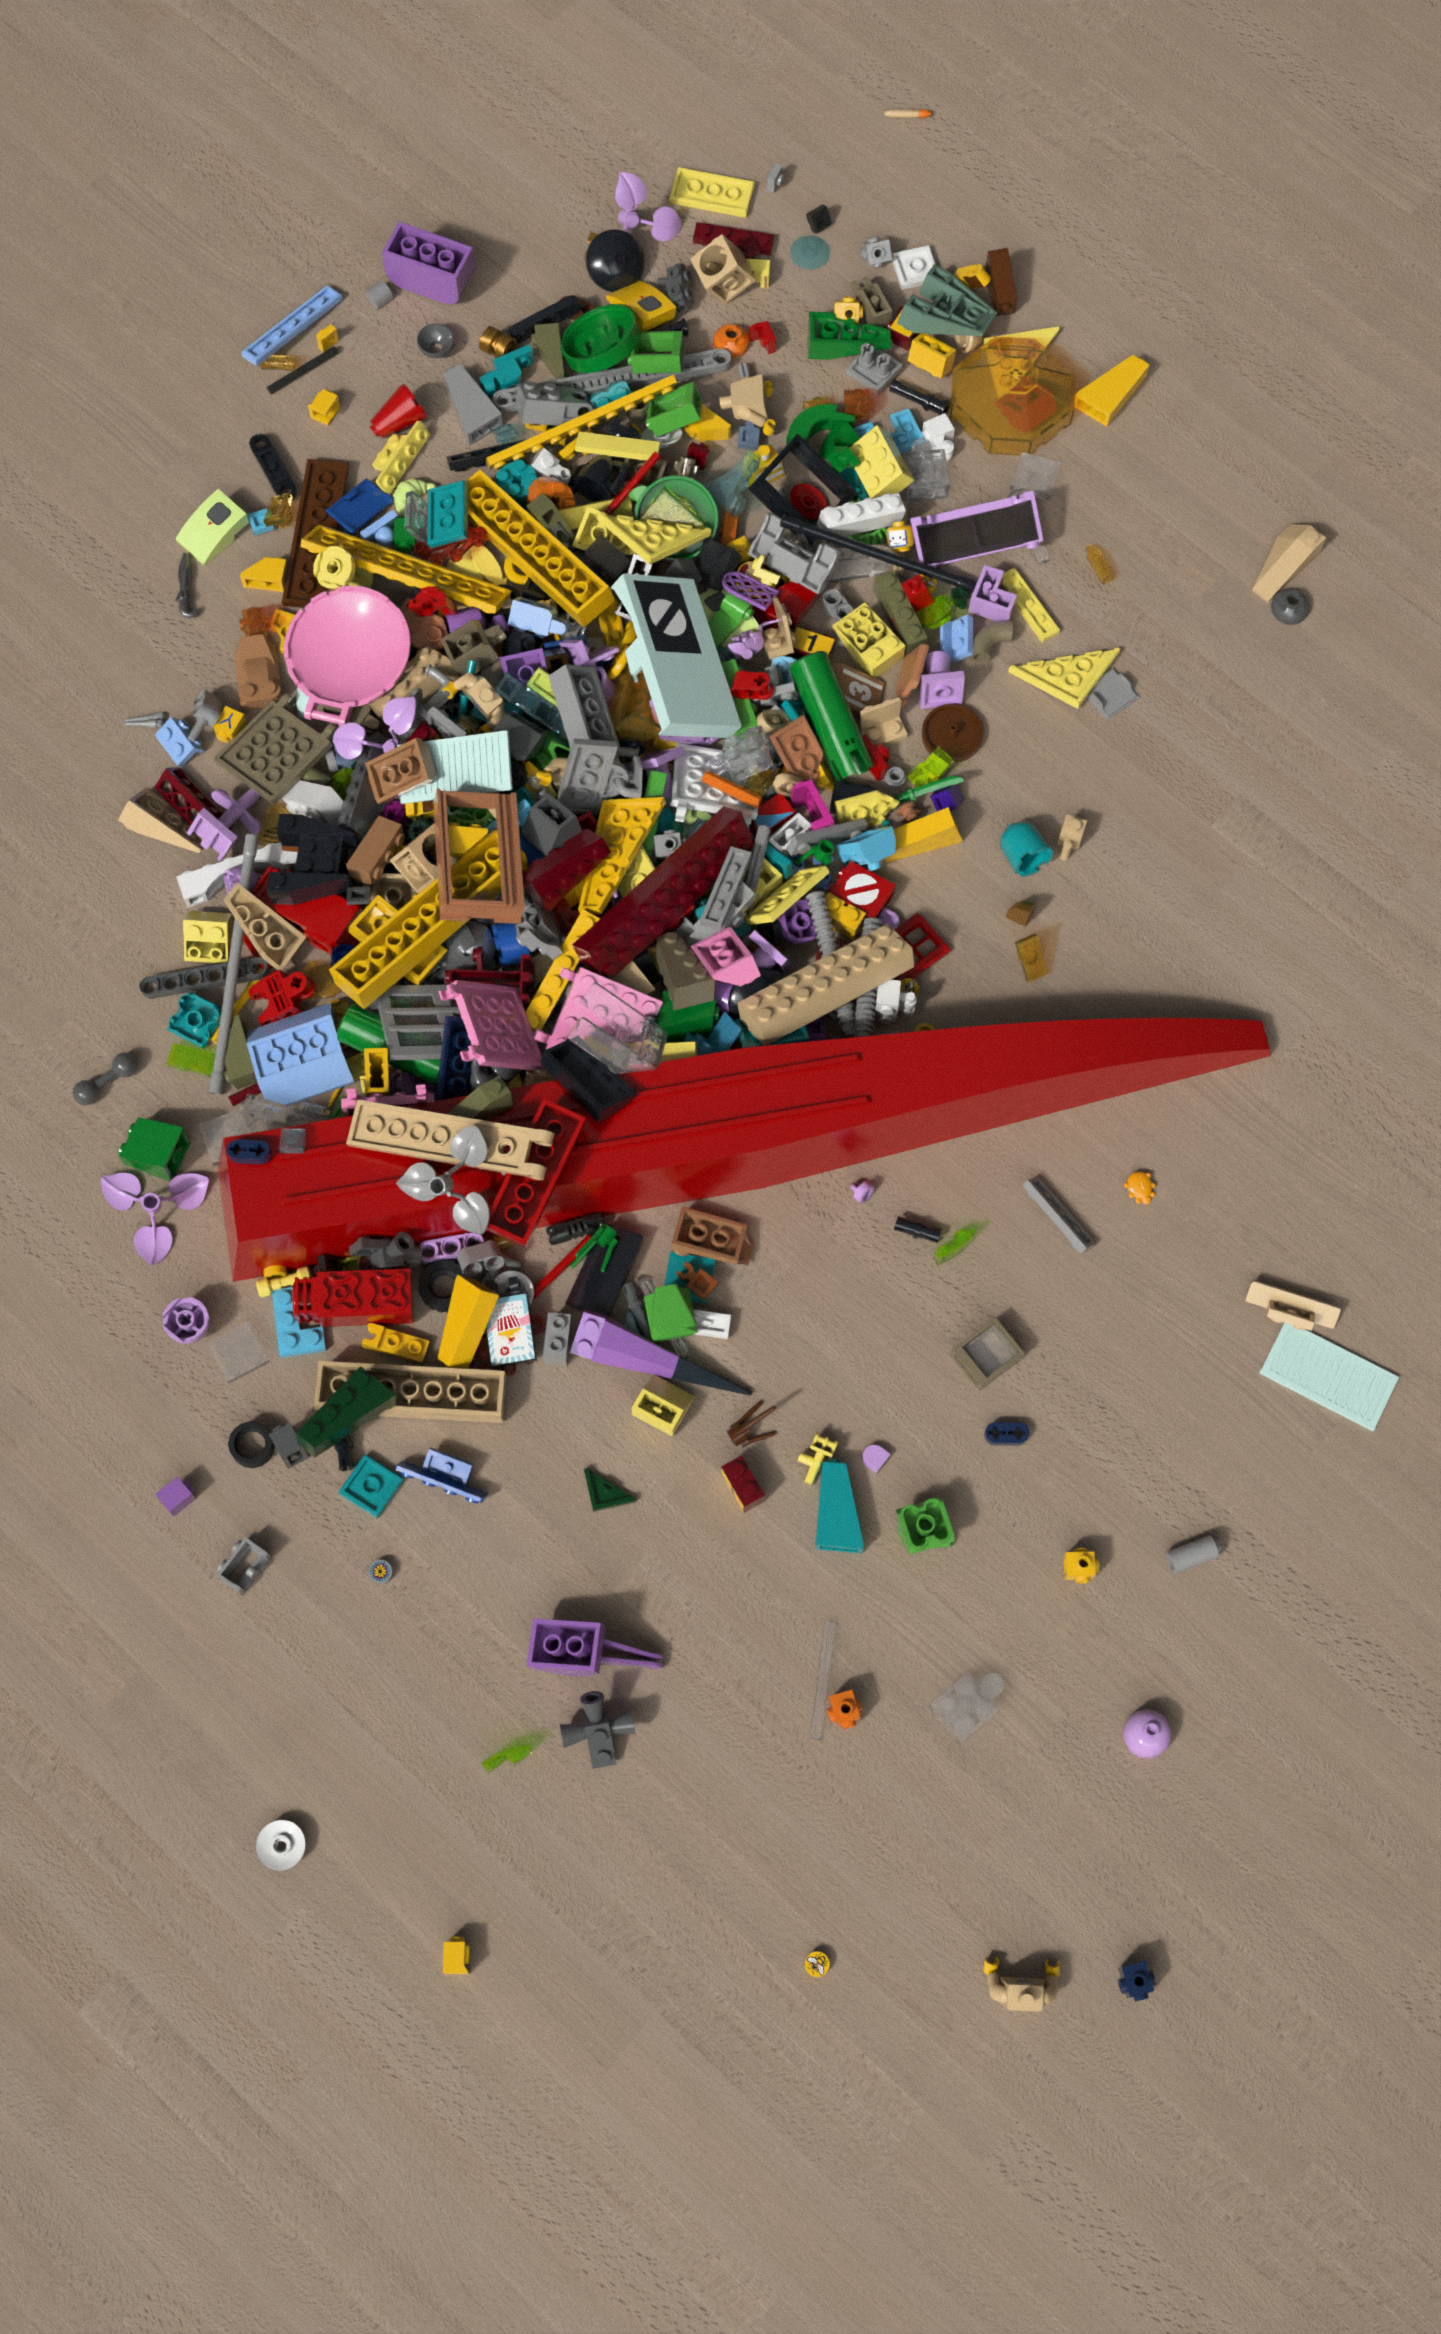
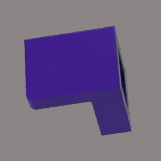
M958 784L935 790L930 796L937 811L949 807L950 811L958 809L964 801Z

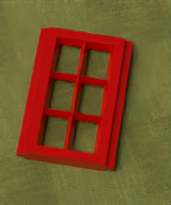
M918 912L894 929V931L912 947L913 952L920 960L914 963L913 968L898 975L893 980L915 979L951 952V949ZM920 927L926 936L913 945L906 938V935ZM930 938L937 947L923 957L916 948Z

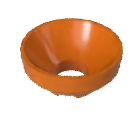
M723 325L714 334V348L726 349L731 354V358L740 357L749 348V334L740 325ZM728 331H735L737 336L729 338L726 336V333Z

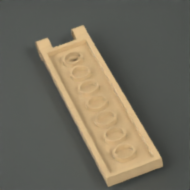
M357 1100L346 1144L350 1147L457 1165L460 1160L451 1155V1142L462 1129L476 1125L480 1128L487 1142L488 1154L482 1164L473 1168L544 1180L546 1167L527 1163L532 1142L543 1146H552L555 1134L542 1129H532ZM509 1145L510 1151L503 1153L504 1146Z

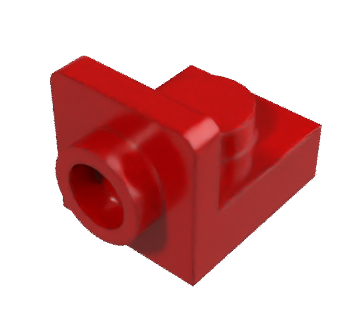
M768 321L758 322L749 327L750 342L759 339L761 346L766 348L768 354L776 352V338Z

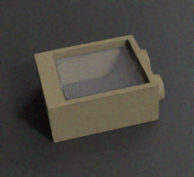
M996 1318L954 1348L951 1353L953 1360L979 1392L1020 1362L1025 1354L1024 1347L1020 1341L1014 1340L1010 1336V1331L1006 1324L1002 1321L999 1322Z

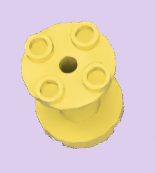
M329 546L325 548L327 550L317 555L313 572L320 585L331 590H336L341 586L371 588L374 573L355 566L353 556L347 550L338 546Z

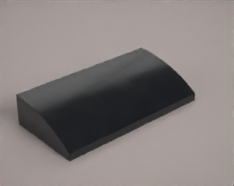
M579 1035L543 1051L540 1064L597 1123L610 1117L636 1097V1093Z
M613 1225L608 1226L616 1231L615 1239L618 1243L612 1251L605 1272H601V1267L609 1245H606L604 1248L596 1243L589 1251L565 1305L582 1312L584 1309L610 1317L622 1291L621 1287L624 1286L644 1242L642 1235Z

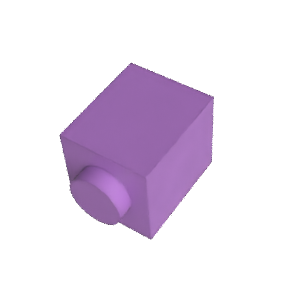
M178 1476L155 1494L173 1517L196 1499L192 1494L195 1489L187 1480L182 1482Z

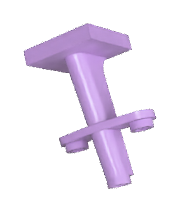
M223 789L214 790L211 794L213 800L226 808L227 811L219 819H216L203 808L187 831L188 835L195 832L203 840L200 845L206 850L210 846L220 854L217 858L219 861L227 855L237 839V836L229 829L238 820L253 834H258L261 831L262 823L260 820L252 817L247 812L260 798V795L252 789H249L238 801L230 798Z

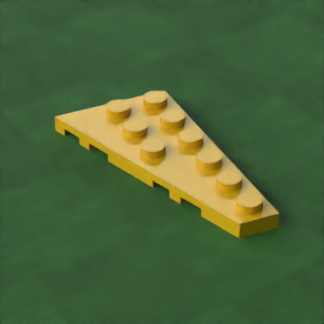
M664 797L609 799L602 801L595 833L603 837L611 853L585 877L578 909L580 913L582 909L591 914L603 913L665 806L666 800Z

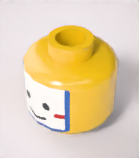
M904 520L892 522L893 526L886 530L888 547L894 549V552L909 551L915 542L912 526L905 524Z

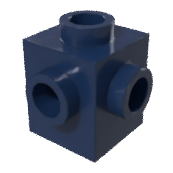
M1146 1961L1118 1968L1121 1977L1118 1979V1985L1121 1993L1126 1994V1998L1133 1997L1135 2002L1148 1999V1993L1154 1991L1153 1986L1156 1985V1980L1152 1970L1148 1971ZM1135 1978L1138 1979L1139 1986L1135 1984Z

